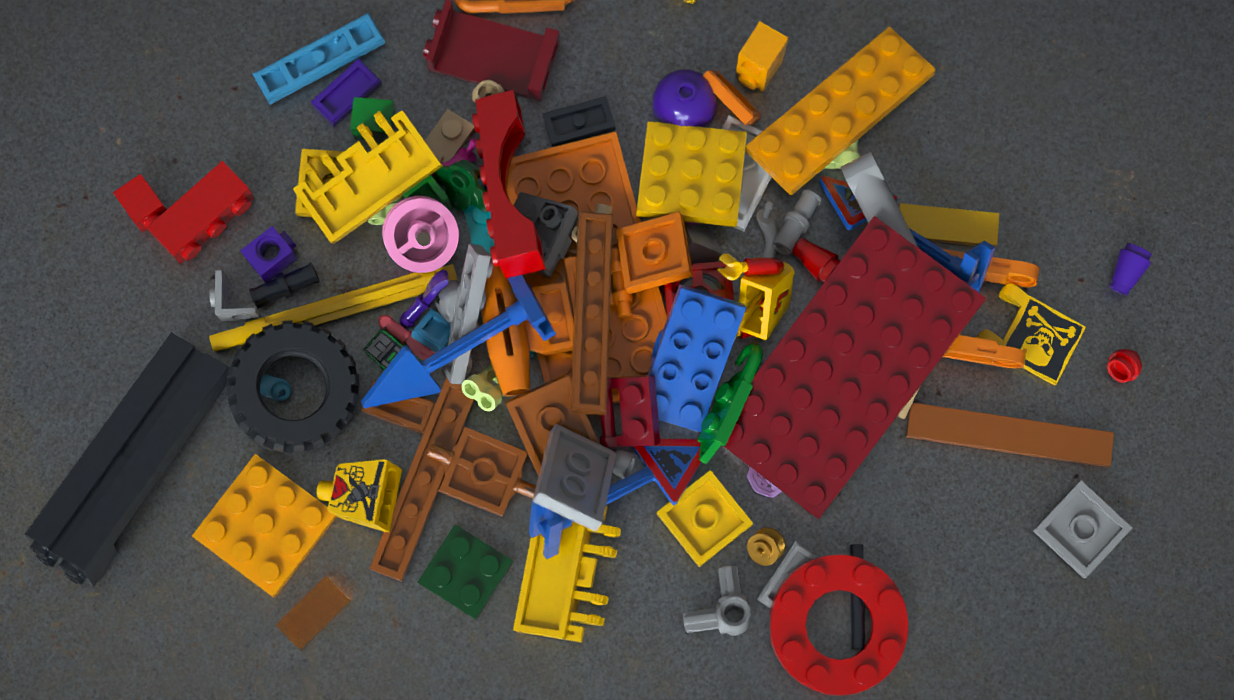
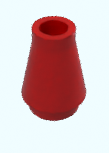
M806 238L800 239L792 250V254L802 262L818 282L821 280L825 282L840 262L838 259L839 255L809 242Z

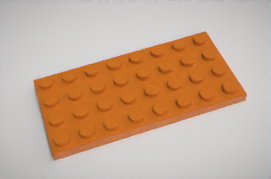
M616 132L516 156L511 160L507 177V193L512 205H514L519 193L524 192L573 206L578 212L595 213L596 204L611 206V214H613L612 249H619L616 229L641 223L640 217L636 216L637 206ZM573 239L564 258L576 256L577 243ZM564 259L559 260L551 278L542 276L538 273L539 271L523 274L526 283H529L531 288L566 282L574 323ZM612 277L610 294L614 293ZM659 286L632 293L633 302L630 303L631 316L619 317L617 306L610 307L607 377L647 376L652 363L651 356L656 338L660 330L664 329L667 321ZM572 351L550 355L537 353L544 384L567 373L571 379ZM619 388L612 389L613 404L620 403Z

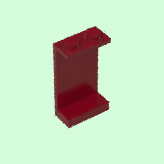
M445 0L443 9H437L434 16L433 28H436L433 39H427L423 51V58H426L429 71L476 84L485 80H491L501 85L505 92L514 90L515 95L541 102L560 44L559 30L546 27L545 34L540 35L454 11L452 1Z

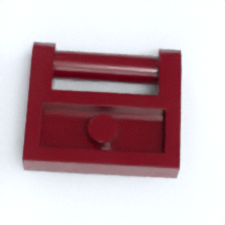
M655 375L607 377L606 414L601 415L602 436H599L601 446L608 448L617 446H655L660 444ZM619 388L623 434H616L612 389Z

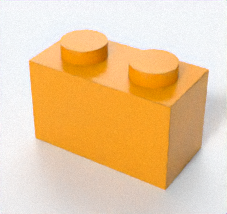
M759 21L738 55L735 76L738 77L739 82L748 89H758L764 92L784 60L788 37Z

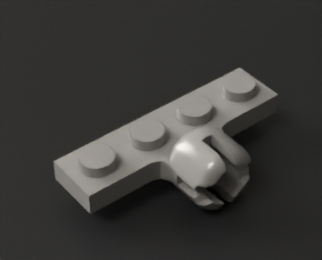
M468 244L460 285L456 280H451L437 294L440 299L435 300L436 307L442 317L450 323L448 345L479 327L477 322L479 310H483L486 302L484 286L486 278L491 276L493 269L492 258L482 245ZM471 350L443 366L442 371L450 383L462 384L464 382L466 373H469L472 367Z

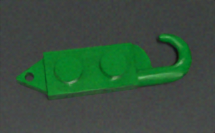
M757 343L747 345L740 352L735 361L738 366L749 356L743 371L736 373L729 381L724 382L715 394L716 401L701 424L702 431L697 441L701 443L699 460L704 464L708 463L720 446H726L753 387L751 385L763 358V350Z

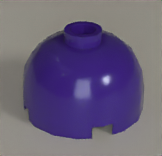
M678 69L667 74L657 84L652 97L653 115L658 123L709 127L717 113V96L713 93L709 82L703 77L702 73L691 69Z

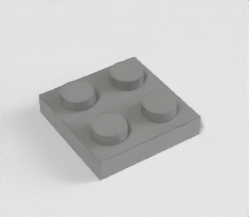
M1079 481L1033 532L1085 579L1130 532L1132 527L1083 481Z

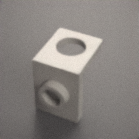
M215 270V287H210L209 296L210 305L215 307V315L221 322L251 321L261 318V314L256 308L228 309V277L223 270Z

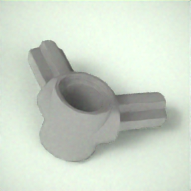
M727 565L718 569L721 598L715 603L716 608L685 612L683 614L686 632L719 629V634L740 635L748 629L750 625L748 597L742 595L739 572L736 566ZM730 610H739L744 614V618L735 623L728 621L725 615Z

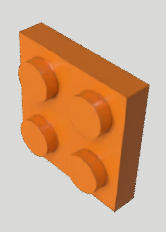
M680 211L616 229L624 287L628 294L693 277L684 217Z

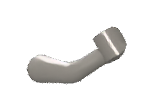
M767 202L765 209H760L757 212L756 218L766 239L762 257L775 258L777 251L772 247V242L777 237L779 231L776 215L771 211L773 203Z

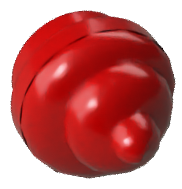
M1118 349L1110 355L1107 370L1113 379L1126 383L1135 380L1140 375L1142 362L1136 351Z

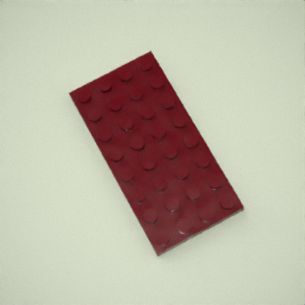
M874 216L754 376L751 384L753 387L724 447L814 517L820 519L987 298Z

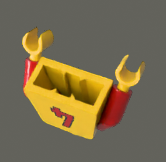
M730 254L721 255L719 259L728 265L726 268L718 269L723 276L729 280H736L742 272L744 273L740 283L739 303L745 304L746 310L736 337L739 336L740 339L755 336L767 340L789 308L793 277L795 275L793 267L774 257L745 258L743 262H739Z

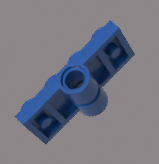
M679 285L664 329L660 330L656 338L651 356L652 363L647 374L655 375L658 420L701 432V424L707 416L745 313V304L688 286Z

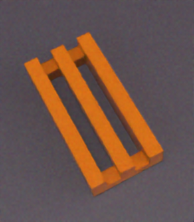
M707 70L703 77L709 82L713 93L745 125H755L762 117L761 113L719 71Z

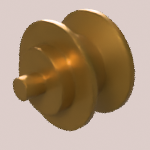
M770 527L759 529L756 534L750 537L747 543L750 557L756 563L763 566L775 563L784 554L786 549L783 536L780 532Z

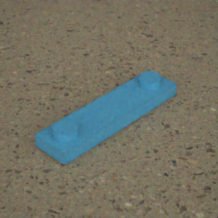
M367 13L253 73V76L269 105L382 46L385 44V40L372 17Z

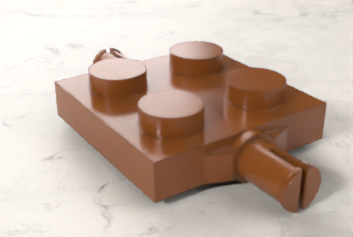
M467 427L463 428L457 444L451 451L431 443L426 457L445 463V475L438 492L501 517L504 515L509 500L516 492L532 499L534 497L536 485L521 480L522 466L528 452Z

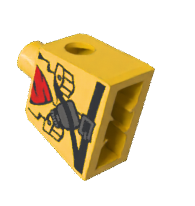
M389 460L339 464L336 467L333 481L321 480L318 483L317 497L321 501H329L328 511L341 519L383 532H390L402 469Z

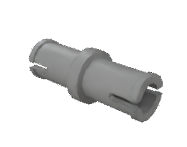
M803 190L793 210L786 213L783 219L784 225L772 242V247L777 252L783 255H790L800 235L807 232L810 226L809 220L817 206L821 203L820 196L813 191Z

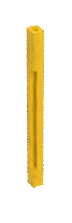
M450 264L440 267L431 272L410 273L245 322L244 326L210 335L209 339L214 352H219L243 345L253 333L255 335L262 331V327L270 324L276 326L282 324V321L293 320V323L302 324L303 321L313 323L314 327L425 293L426 286L431 278L441 270H447L449 281H458L454 265Z

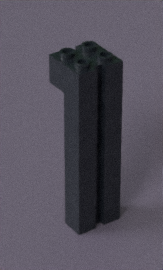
M171 332L26 531L25 536L31 543L29 549L36 554L35 558L50 568H53L55 564L65 571L64 576L79 586L86 582L94 587L118 554L113 544L227 385L229 366L207 353H201L195 349L194 345Z

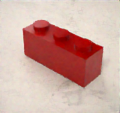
M221 161L151 223L147 229L175 260L181 264L183 261H189L197 256L202 249L201 245L210 237L216 238L225 230L226 223L231 218L245 213L251 206L254 196L241 179Z

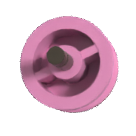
M428 196L405 198L390 209L383 223L382 235L384 245L391 258L406 270L417 273L437 270L445 265L456 251L459 241V230L456 220L446 206L434 198Z

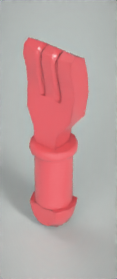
M389 315L379 317L378 324L380 328L399 340L401 345L406 343L415 356H418L421 360L424 361L435 354L434 351L412 338V331H408L393 320V317Z

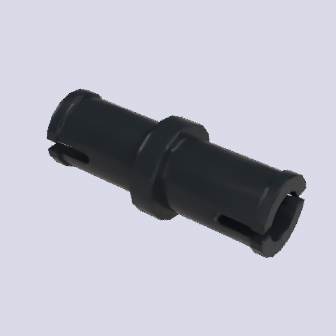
M309 263L285 275L281 272L276 275V279L255 288H250L249 292L255 306L259 309L280 298L285 297L289 299L293 297L294 292L315 283H320L313 264Z

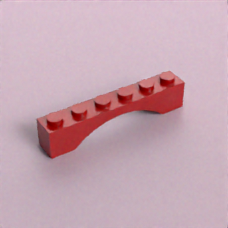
M514 90L475 99L477 113L472 114L476 133H480V139L476 140L477 152L480 159L484 161V165L479 166V172L483 185H487V192H483V201L487 212L491 213V219H487L486 224L489 236L495 242V246L490 247L492 262L495 267L500 266L506 279L544 270L546 267L542 241L536 227L531 220L523 216L510 203L507 193V177L510 163L517 147L526 135L522 109Z

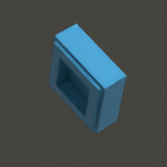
M431 308L414 328L411 337L436 353L448 344L450 323Z

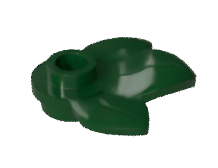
M462 159L459 162L452 163L451 166L442 165L441 168L434 172L435 180L445 186L444 192L454 209L464 211L469 205H472L483 213H487L483 201V192L486 191L479 185L480 172L472 162Z

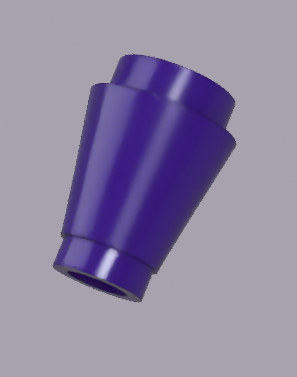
M1127 243L1124 249H1120L1109 287L1118 293L1128 295L1151 265L1149 260L1152 254L1137 245Z

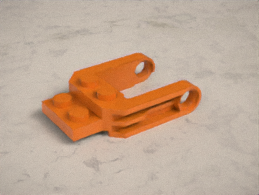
M943 249L953 257L958 256L961 259L964 258L966 253ZM992 257L984 281L1005 285L1012 283L1018 287L1037 286L1040 268L1028 262ZM959 335L943 357L1006 368H1023L1027 349L1021 350L1014 347L997 345V341Z

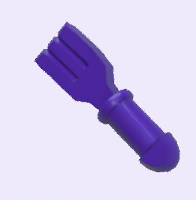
M441 270L431 278L423 296L418 295L414 303L401 315L399 319L401 326L411 327L425 309L430 307V303L438 292L449 283L447 270Z

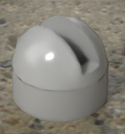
M627 450L615 451L617 454L613 474L624 479L633 470L637 455Z

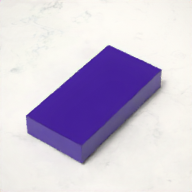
M358 58L311 101V104L333 127H336L352 112L354 97L368 98L382 85V82Z

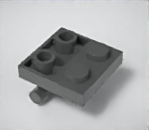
M520 192L513 206L534 223L542 241L546 269L540 270L538 273L546 278H551L559 260L564 259L572 243L570 237L572 230L577 225V215L579 212L573 206Z

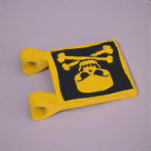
M1012 283L1007 284L1001 289L999 297L1007 303L1018 306L1019 309L1003 340L988 329L978 333L976 338L997 341V345L1014 347L1021 350L1026 348L1027 352L1023 369L1055 386L1086 327L1029 296L1018 286Z

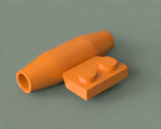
M493 264L491 276L486 278L484 286L486 302L483 310H481L483 324L506 311L505 308L517 302L508 278H505L500 266L495 267ZM566 282L532 287L556 335L544 341L529 321L525 320L517 326L515 324L486 340L489 358L504 396H517L530 390V351L544 355L573 351L574 323Z

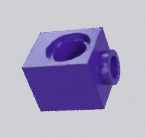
M273 226L240 250L265 283L271 281L277 274L298 260L293 252V249L297 247L285 231L279 234ZM268 248H280V252L275 258H264V253Z

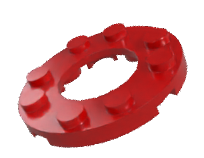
M828 555L817 557L801 564L781 583L770 607V641L778 661L796 681L824 694L851 695L875 686L894 669L906 645L908 615L899 589L883 570L858 557ZM836 590L852 592L861 598L870 610L872 619L871 636L865 647L854 656L840 660L827 658L816 651L808 639L805 626L808 611L814 601L825 593Z

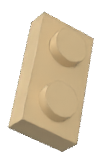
M447 109L425 142L440 163L447 162L457 154L460 148L466 145L475 132L473 124Z

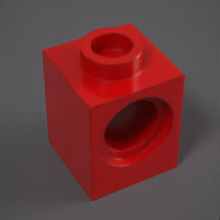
M141 174L113 192L142 233L167 210Z

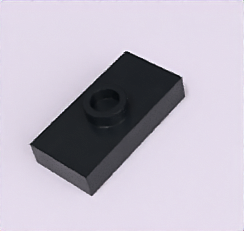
M606 96L543 113L544 123L552 147L615 131V123Z

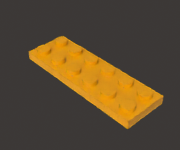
M889 26L748 143L745 152L792 196L932 78L936 69Z

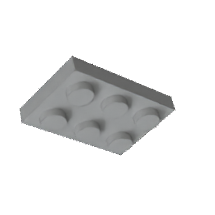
M555 424L549 433L533 502L596 531L603 521L617 453Z

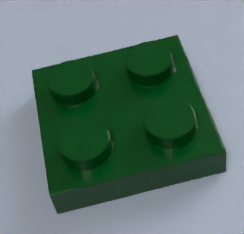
M455 524L417 583L477 620L511 567L513 560Z

